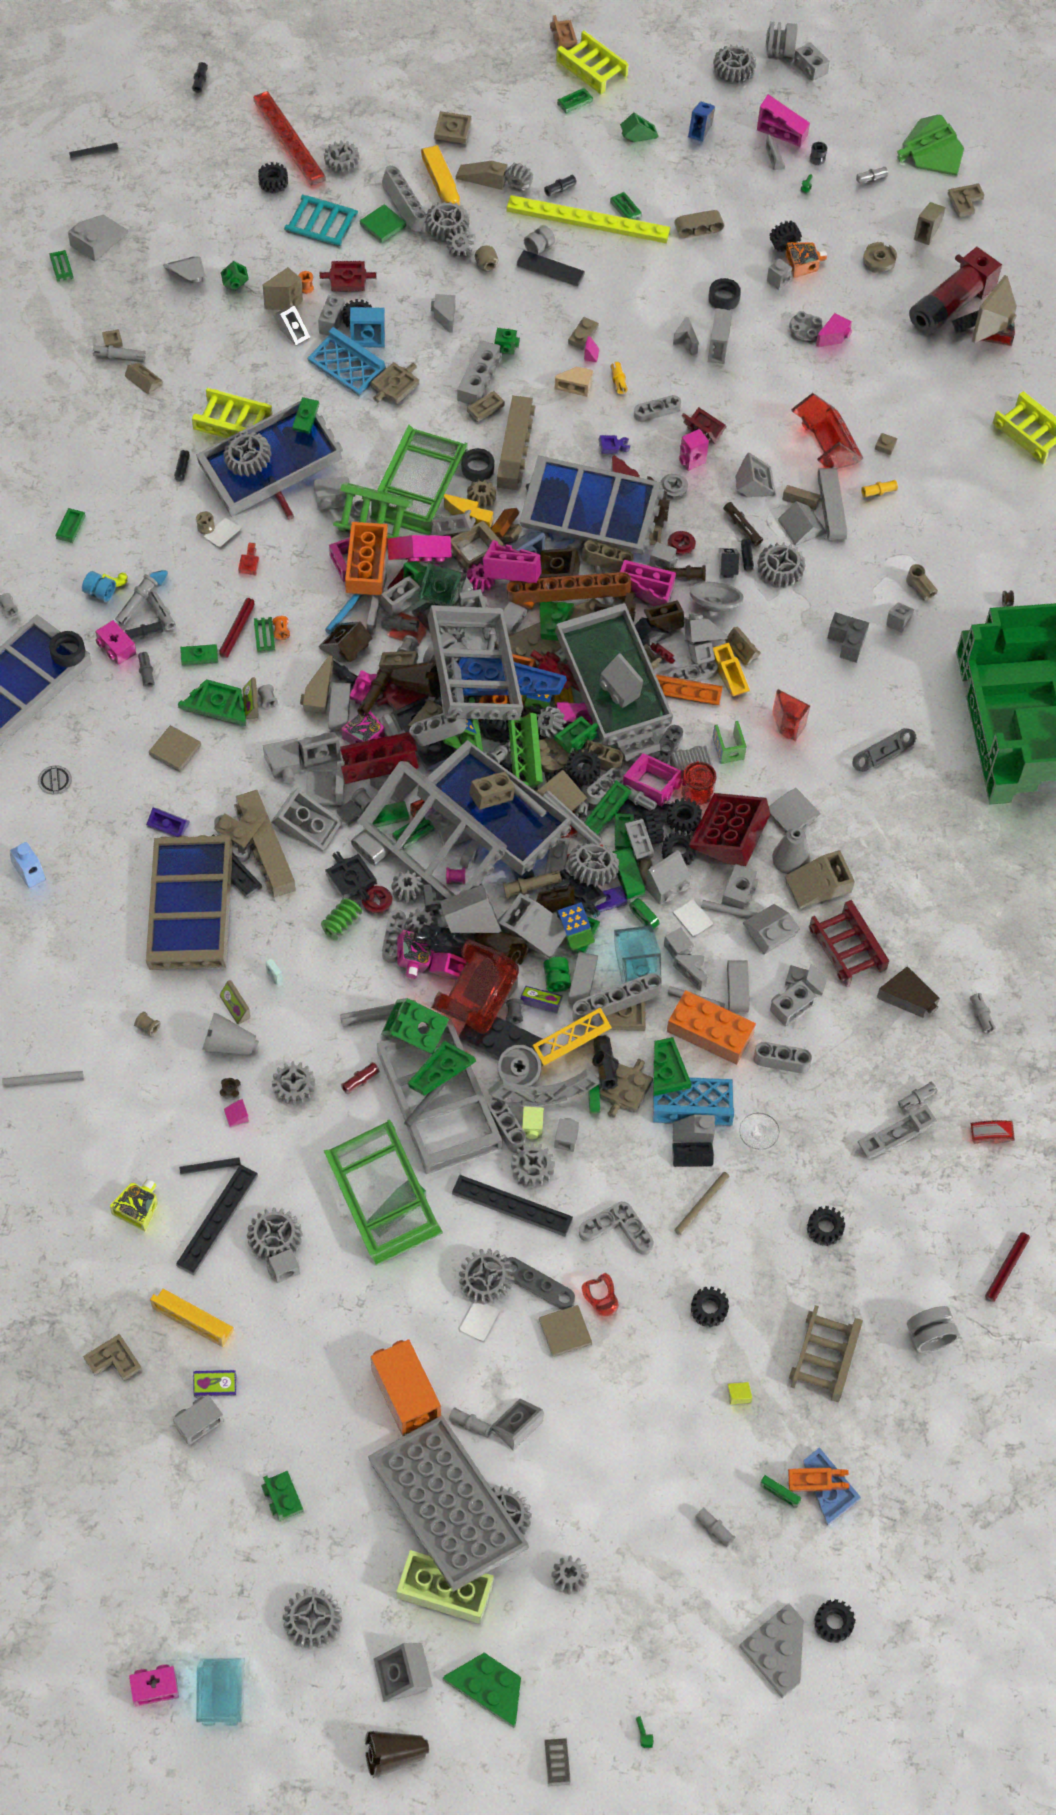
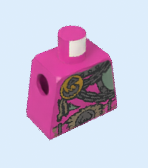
M371 711L366 717L358 714L341 728L342 739L350 744L385 737L383 725Z
M403 930L397 937V964L399 967L407 968V978L416 979L418 972H424L428 968L434 951H432L427 943L414 941L413 932Z

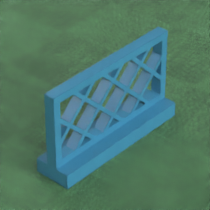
M334 327L329 330V336L307 358L310 363L359 396L371 384V381L386 369L383 360ZM332 342L335 344L336 349L326 350V346ZM347 352L348 357L339 358L338 353ZM336 353L337 359L327 360L326 354ZM317 355H324L325 360L316 361L315 358ZM351 361H360L361 366L352 367ZM349 362V368L340 369L339 363ZM337 363V369H328L327 364ZM372 369L375 371L372 375L364 376V370ZM362 370V376L352 378L353 371ZM350 372V378L343 379L340 377V373ZM363 381V384L357 389L353 386V382Z
M689 1077L692 1083L691 1088L684 1092L681 1090L676 1091L679 1096L674 1100L667 1094L653 1096V1122L673 1123L692 1115H715V1125H733V1079ZM699 1085H706L709 1089L703 1093L697 1087ZM720 1085L728 1086V1090L725 1093H721L717 1087ZM692 1090L699 1095L694 1101L687 1096ZM712 1091L719 1096L715 1101L707 1097ZM661 1098H665L669 1104L658 1105V1101ZM683 1098L689 1105L680 1106L677 1102ZM703 1099L709 1105L704 1107L699 1106L697 1103ZM723 1100L729 1105V1108L719 1107L717 1104Z

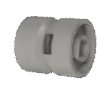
M545 225L540 226L524 238V245L528 252L537 255L555 243L553 232Z

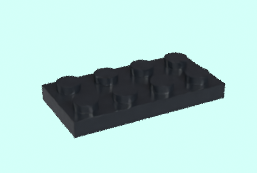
M422 698L391 713L394 714L401 730H404L405 733L409 732V723L426 704V701ZM443 740L426 746H419L416 742L417 751L415 753L426 771L440 766L457 749L445 744Z
M477 1006L459 1034V1039L462 1043L498 1061L501 1054L509 1047L525 1045L533 1049L532 1045L543 1039ZM545 1043L538 1046L540 1051L543 1049ZM517 1065L515 1067L519 1071L523 1070L522 1065Z

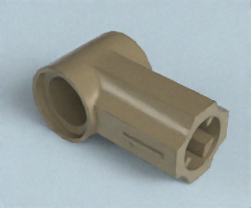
M914 564L910 567L906 578L907 584L915 587L924 600L928 601L933 598L938 590L925 575L924 567L919 564Z

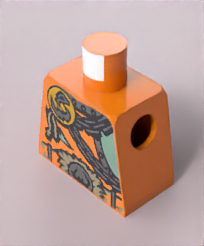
M812 242L787 243L785 255L788 264L792 267L793 278L816 272L819 268V262L827 260L826 251H817L815 244Z

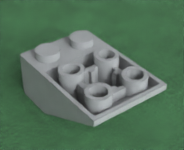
M519 893L499 922L502 932L525 939L527 941L525 944L529 948L548 958L552 957L566 937L561 919L535 900Z

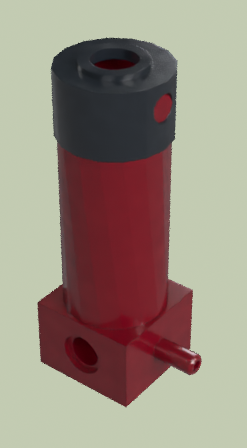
M977 246L964 257L959 254L956 255L955 260L960 263L959 270L910 308L909 317L914 327L919 332L930 335L977 296L982 300L998 284L1002 264Z

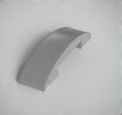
M924 1105L909 1113L907 1118L877 1134L873 1132L858 1140V1144L867 1158H872L911 1140L931 1127L937 1120L928 1106Z

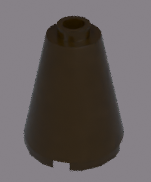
M435 660L396 667L391 673V680L396 686L429 697H438L441 694Z
M504 932L475 933L474 935L476 945L492 961L511 973L516 971L514 967L517 964L521 965L527 955L528 945L525 944L527 941L523 938Z
M368 1731L366 1733L365 1745L369 1744L368 1752H365L369 1773L373 1775V1778H379L425 1759L426 1754L429 1753L427 1739L424 1740L422 1735Z

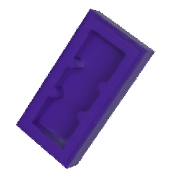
M622 886L602 891L606 895V902L595 907L600 912L627 905L628 901Z

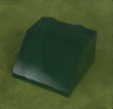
M428 563L418 598L442 606H454L459 594L462 592L467 574L435 563Z

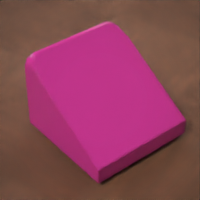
M588 336L584 359L585 361L597 362L599 348L593 339Z
M243 1099L224 1108L229 1127L249 1122Z

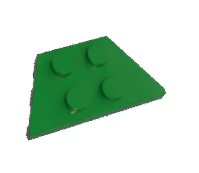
M206 679L198 688L190 692V696L187 699L181 700L178 703L179 709L246 726L241 688Z
M485 1652L444 1675L443 1681L511 1727L514 1728L516 1726L521 1676Z

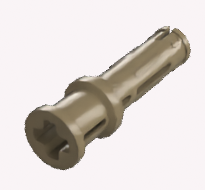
M559 870L529 879L518 878L514 882H503L506 898L509 899L510 896L519 893L525 894L529 890L562 882Z

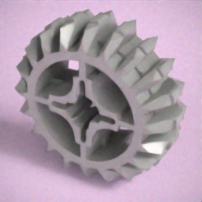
M730 44L729 47L724 46L723 49L720 48L716 52L713 68L716 71V75L720 76V79L725 78L726 82L728 80L732 81V83L733 81L739 83L740 80L745 82L746 79H750V76L755 71L756 59L753 56V52H749V48L744 49L743 46L738 47L737 45L732 46Z
M444 201L443 204H440L438 202L436 206L432 205V208L428 209L425 226L432 237L436 236L437 240L441 238L445 241L446 238L452 239L448 232L454 235L453 228H456L457 232H459V228L462 227V233L468 229L469 214H467V210L463 208V205L458 206V203L452 204L451 201L449 203Z
M246 431L245 435L240 433L239 437L233 436V441H228V446H225V452H223L224 461L228 469L233 471L235 475L239 474L241 477L244 474L249 477L251 473L256 475L257 471L262 472V467L267 468V463L270 462L271 447L267 439L262 437L260 433L256 435L254 431L251 434Z
M777 542L775 546L770 544L768 548L765 547L763 552L760 553L757 562L761 578H765V582L771 581V585L776 583L778 587L781 584L787 587L788 583L793 585L795 581L798 582L800 577L803 576L806 567L805 557H802V552H798L797 547L792 548L791 544L786 546L785 543L779 545Z
M584 842L583 845H577L576 848L572 849L568 857L567 866L570 875L574 876V880L579 879L580 884L584 882L587 883V886L593 884L596 887L599 884L603 887L605 883L609 884L616 877L619 870V859H617V854L612 852V849H607L606 845L600 846L599 843L595 845L592 842L590 844Z
M273 1207L272 1212L265 1209L264 1215L258 1212V1219L252 1218L251 1223L253 1225L248 1226V1245L252 1247L253 1253L258 1252L259 1258L265 1255V1261L268 1262L270 1257L291 1248L293 1251L298 1250L297 1245L301 1244L302 1240L300 1237L303 1236V1233L300 1230L301 1224L297 1223V1217H291L292 1213L290 1211L284 1214L283 1208L276 1212V1208ZM264 1227L266 1233L263 1235V1238L259 1240V1232ZM290 1229L291 1236L289 1240L285 1243L284 1236L287 1234L286 1232Z
M480 1249V1255L477 1256L475 1252H472L474 1258L466 1257L468 1264H461L462 1269L465 1271L459 1272V1276L463 1277L459 1280V1283L464 1285L462 1291L467 1292L466 1296L469 1299L473 1297V1301L477 1303L481 1298V1303L484 1305L488 1299L490 1304H493V1298L496 1297L498 1301H501L500 1294L507 1296L508 1293L505 1289H512V1285L508 1282L515 1280L511 1276L514 1273V1269L509 1268L512 1265L511 1262L506 1261V1255L500 1256L498 1250L492 1253V1250L488 1249L485 1254L484 1250ZM487 1262H494L500 1265L502 1269H490ZM480 1265L479 1271L473 1273L474 1269ZM486 1270H487V1272L489 1273V1276H488V1279H487L488 1284H487L486 1280L484 1279L485 1274H486ZM502 1277L498 1286L493 1289L494 1282ZM472 1284H483L486 1291H479Z
M503 1486L500 1487V1492H497L496 1488L493 1487V1492L513 1522L519 1520L516 1525L522 1534H526L527 1529L525 1527H530L531 1522L528 1519L532 1517V1513L527 1512L530 1510V1504H525L526 1497L519 1499L520 1492L517 1491L515 1494H512L513 1488L511 1487L508 1489V1492H504ZM506 1502L513 1504L518 1511L508 1508Z
M312 1588V1594H308V1590L304 1589V1596L297 1592L295 1594L297 1600L290 1598L289 1603L291 1606H285L284 1609L288 1614L283 1615V1620L287 1621L283 1626L284 1629H289L287 1631L288 1637L294 1635L293 1643L301 1640L300 1647L302 1648L306 1642L309 1645V1649L313 1648V1643H317V1647L321 1648V1641L324 1640L326 1644L330 1643L328 1636L336 1638V1633L333 1630L340 1631L341 1627L337 1623L342 1622V1617L338 1616L342 1611L341 1608L337 1607V1600L331 1601V1593L324 1597L325 1590L323 1589L319 1594H317L316 1588ZM310 1603L306 1611L296 1614L303 1605ZM317 1603L325 1606L331 1615H325L324 1612L318 1611ZM314 1609V1615L316 1619L313 1622V1626L311 1628V1622L309 1618L310 1615H312V1611ZM294 1622L306 1625L308 1627V1634L300 1631ZM329 1623L323 1631L315 1634L318 1626Z

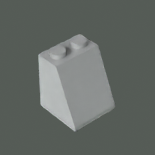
M483 884L440 901L442 908L439 909L442 922L445 928L449 927L451 933L501 932L497 916Z

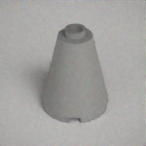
M794 827L789 829L773 851V863L782 873L789 874L810 862L806 835L800 828Z
M214 1013L202 1050L251 1055L252 1051L256 1052L259 1041L256 1040V1035L220 1014Z

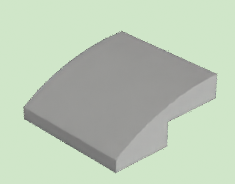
M652 732L648 734L641 733L632 739H622L616 743L625 761L638 758L642 753L648 755L660 751V744L653 737Z
M797 788L790 790L769 806L772 817L786 831L794 827L801 829L804 825L808 826L821 814Z

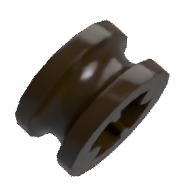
M1013 590L1002 592L1003 607L1014 605Z

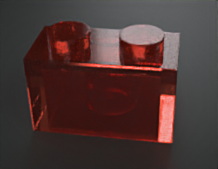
M778 689L772 712L779 733L785 738L796 741L806 727L810 705Z

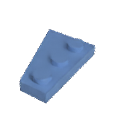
M820 1447L803 1460L805 1468L837 1469ZM832 1476V1483H849L845 1477ZM850 1483L849 1489L815 1491L828 1525L861 1499Z

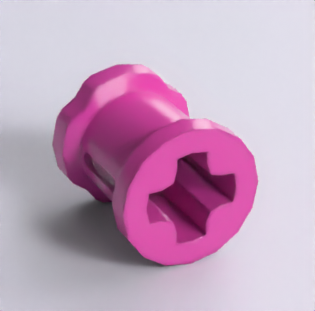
M446 867V884H450V882L465 884V867L462 869Z

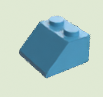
M350 307L351 339L362 347H385V308Z

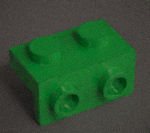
M580 716L556 734L554 740L571 754L574 750L578 751V749H581L586 741H591L596 737L598 724L590 725Z

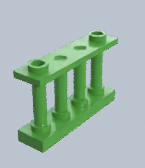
M347 482L341 484L340 491L345 492L346 500L341 521H335L333 526H337L338 530L348 532V529L351 530V523H348L352 501L353 497L359 495L363 499L359 522L366 523L370 501L373 499L379 500L380 504L376 522L378 524L384 523L387 505L390 503L395 504L397 508L392 534L388 533V538L402 537L399 536L403 513L406 508L412 506L414 499Z

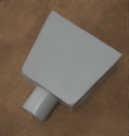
M298 738L263 745L264 758L274 778L283 777L286 784L294 782V775L300 773Z

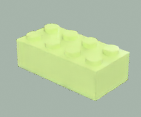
M410 1550L396 1591L397 1599L481 1624L494 1576L485 1573L453 1592L430 1556Z

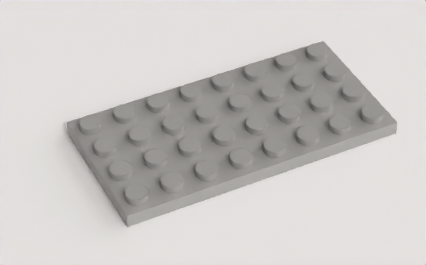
M443 1415L368 1456L370 1463L453 1592L529 1549V1544Z

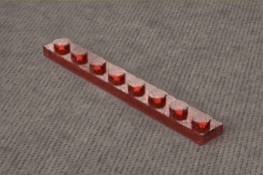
M266 91L253 96L255 104L309 184L313 186L326 181L325 174L269 92Z

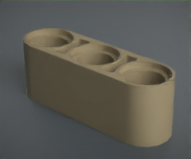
M718 210L683 215L674 221L680 238L716 233L724 228V222Z
M589 540L584 545L581 559L587 564L620 572L624 560L633 562L634 555L628 550Z
M592 740L586 741L582 746V752H584V749H588V753L592 750L594 754L599 755L598 758H600L602 770L609 771L611 768H622L623 754L621 751Z

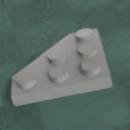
M790 1603L739 1645L782 1698L800 1684L804 1620Z

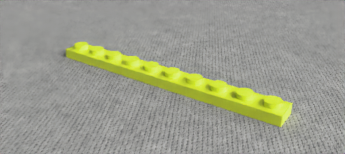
M510 195L507 204V212L666 244L671 228Z

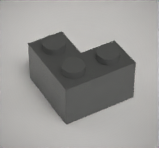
M837 612L834 613L827 638L843 643L839 658L857 663L870 622Z

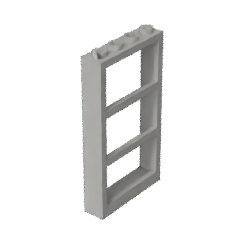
M431 605L428 623L446 718L519 720L523 704L503 608ZM439 626L495 628L499 651L443 649ZM444 656L501 658L506 681L448 679ZM450 687L507 689L510 704L453 702Z
M404 761L398 763L357 821L447 899L455 896V894L432 874L467 826L493 848L460 893L482 885L483 879L492 873L494 864L505 855V849L507 848V845L410 763ZM406 775H408L431 795L397 842L394 843L372 823ZM437 799L457 816L461 822L429 867L425 869L401 848Z
M449 1019L443 1034L450 1033L454 1045L464 1051L454 1024ZM427 1026L418 1028L421 1034L426 1033L428 1030ZM387 1038L383 1042L377 1043V1053L403 1118L406 1120L410 1116L411 1111L401 1086L408 1084L416 1073L397 1079L387 1053L410 1046V1044L398 1038ZM471 1066L466 1068L465 1072L475 1093L474 1096L424 1112L410 1128L408 1127L426 1175L502 1149L501 1136ZM479 1103L491 1133L428 1155L416 1124Z

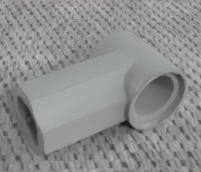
M389 713L379 719V722L384 727L386 737L405 733L404 730H401L394 714Z

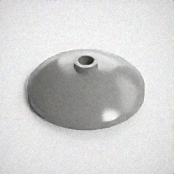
M700 582L690 588L692 599L712 612L734 609L743 602V594L738 589L727 584Z

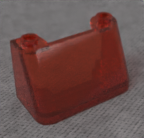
M467 939L461 950L462 958L466 961L461 974L449 996L443 993L438 995L431 1008L476 1032L484 1034L490 1029L519 973V966L502 952Z

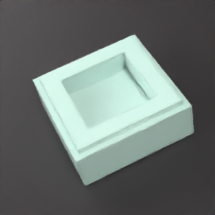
M272 958L267 960L266 971L275 984L278 985L283 982L282 972Z

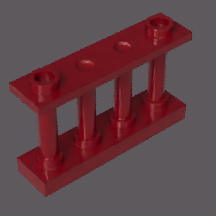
M410 732L340 747L343 762L345 763L344 766H341L345 784L390 775L400 761L410 763L415 769L419 768L415 753L417 745Z
M852 900L845 902L841 914L819 923L815 915L811 917L809 930L813 936H816L836 969L839 980L844 982L846 987L850 986L852 975L870 967H877L880 973L887 970L889 959ZM844 920L848 921L852 926L851 929L828 938L824 929ZM854 935L858 936L861 944L838 953L833 946ZM862 951L868 952L869 960L847 969L842 961Z

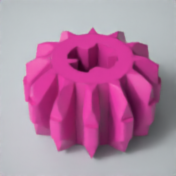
M481 563L478 566L473 564L467 570L466 577L473 585V590L481 589L483 593L484 590L490 591L491 587H494L496 579L484 577V567Z

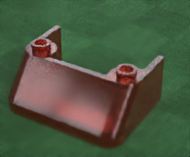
M811 393L791 409L793 413L801 417L803 421L801 422L802 426L807 431L810 430L814 433L824 452L817 460L825 468L839 469L857 464L863 459L848 427L835 407L816 394Z

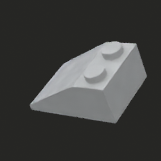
M103 214L77 223L68 231L71 247L96 261L128 233V230Z
M297 788L290 793L271 823L286 834L323 852L343 821Z

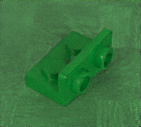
M288 1471L268 1478V1476L263 1477L264 1484L261 1487L265 1497L269 1496L272 1503L269 1504L273 1517L277 1515L279 1521L304 1512Z

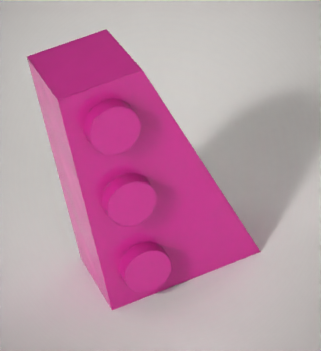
M768 94L760 105L757 131L801 147L808 136L810 122Z
M410 535L387 539L388 560L432 562V559H434V562H445V558H452L451 536Z
M495 540L492 541L483 558L484 577L537 583L541 575L540 554L524 549L517 551L508 544L506 546L498 545V541Z
M624 560L620 572H626L630 575L631 592H635L636 597L653 607L670 601L675 585V572Z

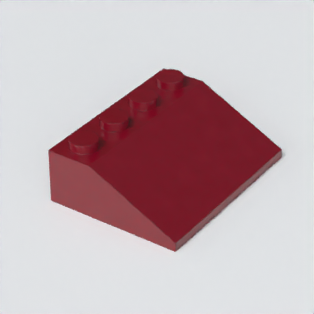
M714 793L689 843V847L729 865L747 866L771 814L767 798Z

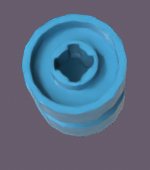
M90 571L86 575L82 584V592L95 596L104 602H108L111 599L116 588L114 580L108 577L103 578L101 574Z

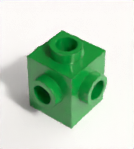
M232 261L220 272L223 285L234 291H237L249 280L246 267L236 261Z
M497 328L494 344L500 345V353L515 354V348H519L520 338L517 337V330Z

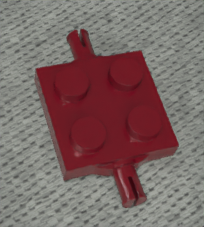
M331 261L330 271L319 272V279H330L331 291H365L366 280L377 279V272H366L365 261Z
M535 649L532 651L530 656L538 661L539 669L566 676L567 681L564 688L568 690L572 686L580 693L569 664L563 663L555 653L547 651L542 656Z
M391 680L387 683L385 692L382 693L383 697L377 699L375 705L380 707L388 703L396 711L422 698L426 700L428 696L396 686Z

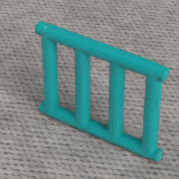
M302 194V201L289 225H285L284 230L341 246V240L353 217L357 216L358 210ZM308 203L317 205L305 228L295 227ZM323 207L332 209L320 233L312 232L311 229ZM338 212L347 214L336 237L326 236Z

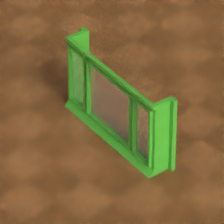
M408 425L377 489L414 499L412 506L404 510L401 528L424 535H431L434 516L462 456L469 451L468 443L465 442L464 444L423 432ZM373 499L371 502V519L377 520L380 508L379 500ZM390 503L387 505L384 523L394 525L397 512L395 504Z
M390 1119L332 1149L323 1150L369 1255L374 1260L376 1266L443 1234Z

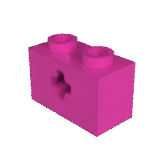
M700 429L683 436L681 440L679 461L688 471L706 463L709 440Z
M114 620L95 631L97 645L101 649L104 648L108 657L111 660H115L118 665L137 654L135 643Z
M168 1664L157 1666L156 1670L147 1671V1669H140L134 1671V1674L129 1675L132 1700L135 1707L179 1698L174 1666L170 1667ZM153 1680L157 1682L156 1688L151 1687Z

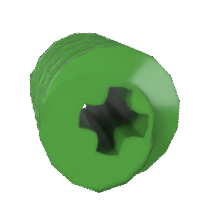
M343 898L340 904L336 906V909H333L331 914L326 916V920L321 922V927L328 937L337 941L338 936L336 934L342 936L343 931L341 929L347 930V924L352 925V919L356 920L358 918L357 914H362V909L354 901Z

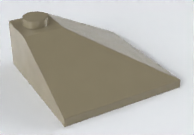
M1003 276L980 306L971 342L975 343L998 333L1015 321L1017 306L1008 276Z

